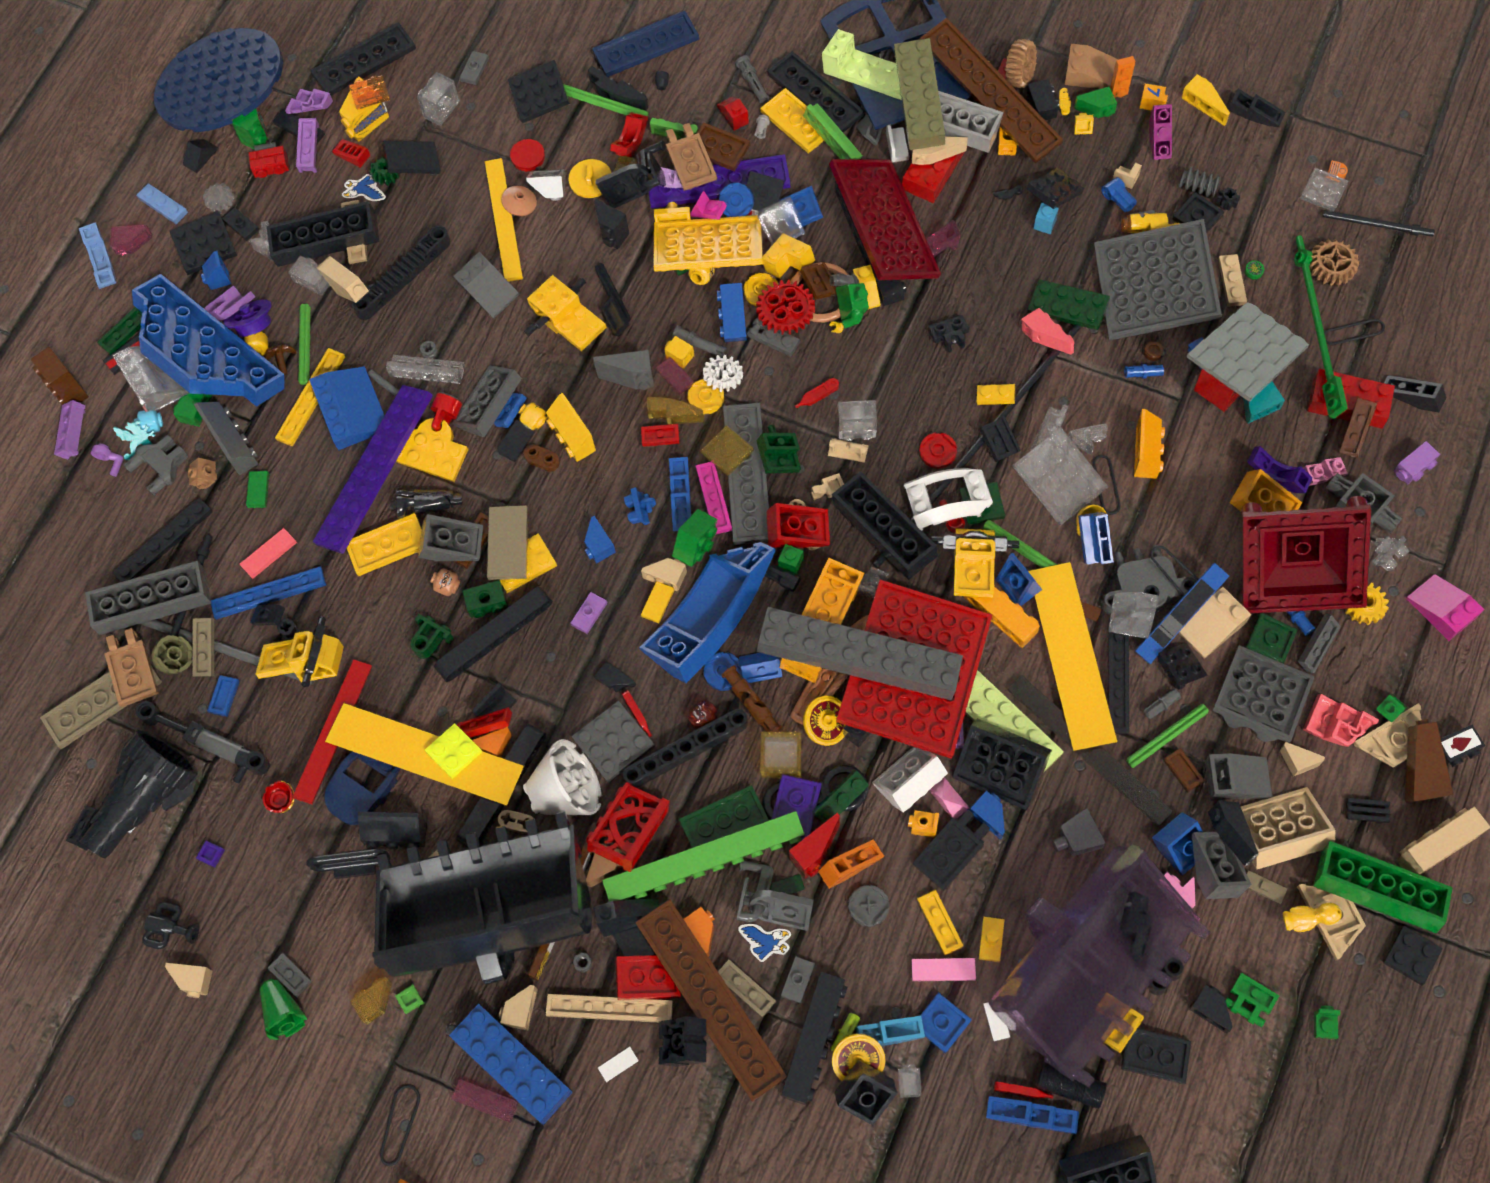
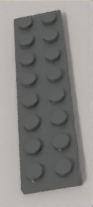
M760 403L723 406L734 545L768 542L766 511L769 509L767 480L756 442L763 433Z

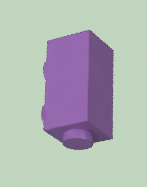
M1426 441L1402 460L1394 472L1407 485L1413 480L1417 482L1424 475L1423 472L1426 469L1430 471L1437 465L1438 462L1436 460L1440 453Z

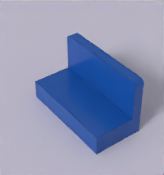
M764 653L739 657L742 677L748 683L783 677L781 668H779V657Z

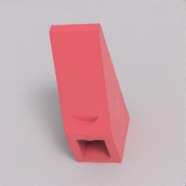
M1038 308L1021 319L1022 331L1033 342L1070 355L1074 353L1073 338L1067 335L1059 324H1055L1048 313H1044Z

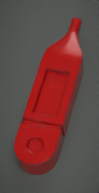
M831 378L810 390L795 405V408L813 405L837 391L839 381Z
M628 690L622 692L621 695L638 724L651 737L652 734L649 731L647 722Z
M995 1082L994 1090L998 1092L1030 1098L1053 1099L1054 1096L1036 1088L1004 1082Z

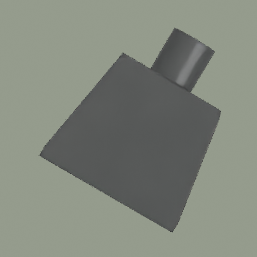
M1088 809L1083 810L1061 825L1058 830L1061 837L1052 841L1056 852L1067 848L1071 856L1099 850L1105 845V841Z

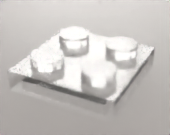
M1315 168L1300 199L1334 212L1349 181Z

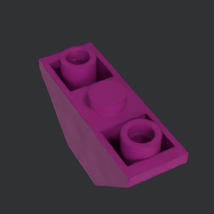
M1172 104L1153 105L1149 120V140L1154 160L1172 158Z

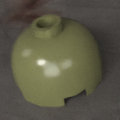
M168 635L160 639L153 647L151 654L152 662L162 673L178 674L187 669L192 663L191 652L193 650L189 642L183 637Z

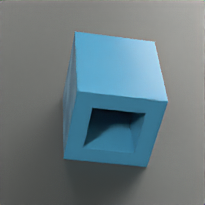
M1041 203L1035 218L1034 229L1051 234L1057 220L1059 208L1052 209L1047 204Z

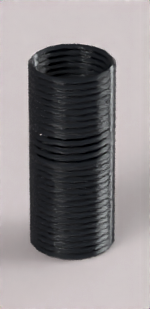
M1044 1062L1036 1088L1058 1096L1060 1095V1097L1062 1096L1066 1099H1073V1101L1089 1105V1107L1100 1109L1107 1083Z

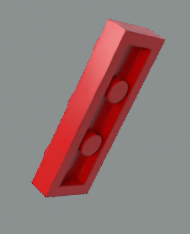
M508 707L457 723V726L469 738L487 734L509 726L512 711Z

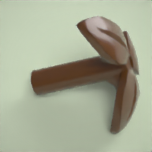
M287 345L271 347L265 353V359L269 360L276 355L279 370L284 375H287L283 353L296 354V350Z

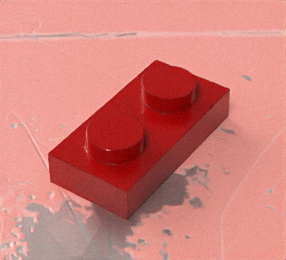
M678 424L641 427L643 447L680 444Z

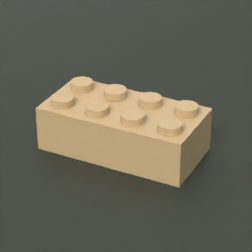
M1475 807L1470 810L1464 808L1451 819L1442 822L1434 830L1432 829L1425 833L1417 841L1415 840L1399 852L1401 856L1396 861L1403 869L1421 875L1478 838L1490 826Z

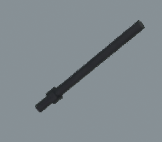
M1327 210L1323 212L1324 218L1409 232L1410 235L1415 236L1420 234L1433 237L1435 229L1423 228L1417 224L1406 225Z
M205 535L202 546L199 547L196 554V561H199L202 566L210 553L209 547L213 539L210 535ZM187 610L177 613L170 636L178 637Z

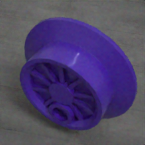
M262 299L242 305L236 313L224 320V325L227 328H235L241 337L256 334L264 330L271 323L268 312L272 304L269 300Z

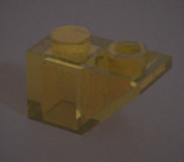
M387 977L376 979L370 988L358 991L354 998L350 1000L362 1022L367 1025L386 1011L392 988V982Z

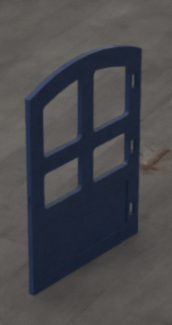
M851 0L829 13L820 22L829 41H831L839 29L837 25L868 8L871 10L884 37L856 46L855 50L872 55L891 49L895 55L894 44L919 39L947 17L937 0H931L933 2L932 5H928L926 2L929 0H921L932 21L898 32L895 30L882 3L894 0ZM933 56L938 91L962 99L972 97ZM851 83L875 130L905 120L902 100Z

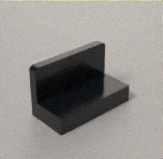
M498 683L472 710V713L476 718L508 707L511 708L517 701Z

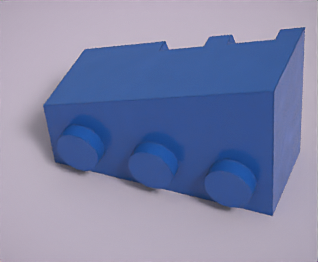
M742 283L720 285V290H717V300L721 301L722 308H718L719 319H723V326H720V335L724 337L725 342L747 341Z

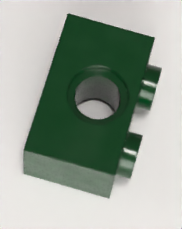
M500 580L462 590L467 611L471 618H480L487 613H498L508 608ZM486 598H489V599H490L489 602H487V603H482V601H483L484 599H486Z

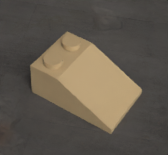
M1222 587L1209 598L1182 628L1179 634L1205 659L1244 626L1251 614Z

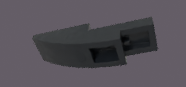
M593 66L588 69L589 80L596 85L599 96L645 111L648 109L646 95L638 92L630 83H626L623 80L617 83L614 79L608 78L602 70L596 69Z

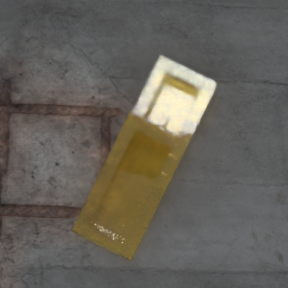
M647 397L649 419L667 418V424L704 422L703 410L694 405L670 398Z

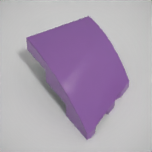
M232 286L204 309L218 321L224 320L236 313L242 305L250 302L255 296L250 291L242 297L238 290Z

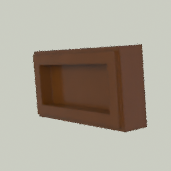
M1181 748L1163 759L1187 793L1204 783V778Z

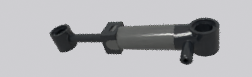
M148 701L140 703L136 708L137 717L146 725L152 726L159 722L183 733L182 739L189 745L206 750L240 766L233 778V781L238 784L243 779L247 770L258 776L265 774L269 770L270 763L262 753L253 751L209 731L198 723L192 721L189 727L161 715V711ZM152 710L151 714L146 716L147 712ZM261 760L260 764L254 767V763Z

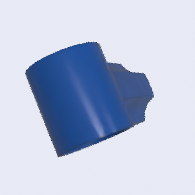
M1119 177L1114 178L1101 187L1104 197L1107 200H1113L1123 212L1131 211L1137 203L1136 199L1125 189V184Z

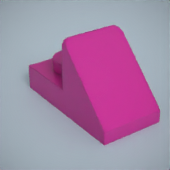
M703 191L690 216L719 220L727 205L724 201L710 200Z

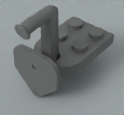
M750 861L739 863L740 872L748 870L761 873L755 893L747 892L749 878H745L736 920L753 922L760 919L808 931L814 900L789 895L784 892L771 891L770 886L774 873L771 866ZM744 905L749 906L751 913L743 912Z

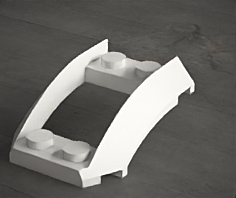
M956 468L937 471L904 484L914 514L913 518L921 531L926 526L937 525L956 518L967 516L980 517L986 507L989 508L993 503L983 471L978 469ZM964 477L971 501L956 502L932 508L926 485L945 479Z

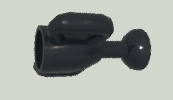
M167 901L161 902L157 905L155 912H151L145 921L144 929L146 932L142 937V943L147 947L163 949L167 946L170 935L177 933L184 935L187 942L193 944L198 937L200 927L199 924L195 923L188 928L177 925L176 921L182 914V908L178 904ZM162 909L175 912V914L170 918L162 914ZM152 934L163 935V940L157 941L149 937Z

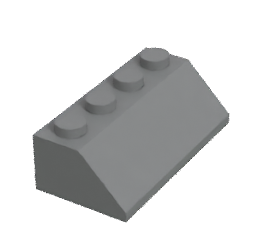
M938 91L945 137H968L967 146L989 153L995 141L1003 112Z

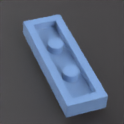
M149 183L136 195L139 200L175 224L188 213L186 208Z

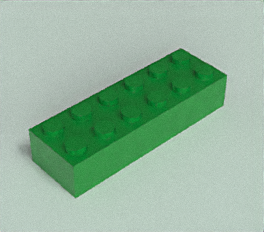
M1329 841L1321 852L1313 886L1433 933H1437L1447 921L1453 889L1451 886Z

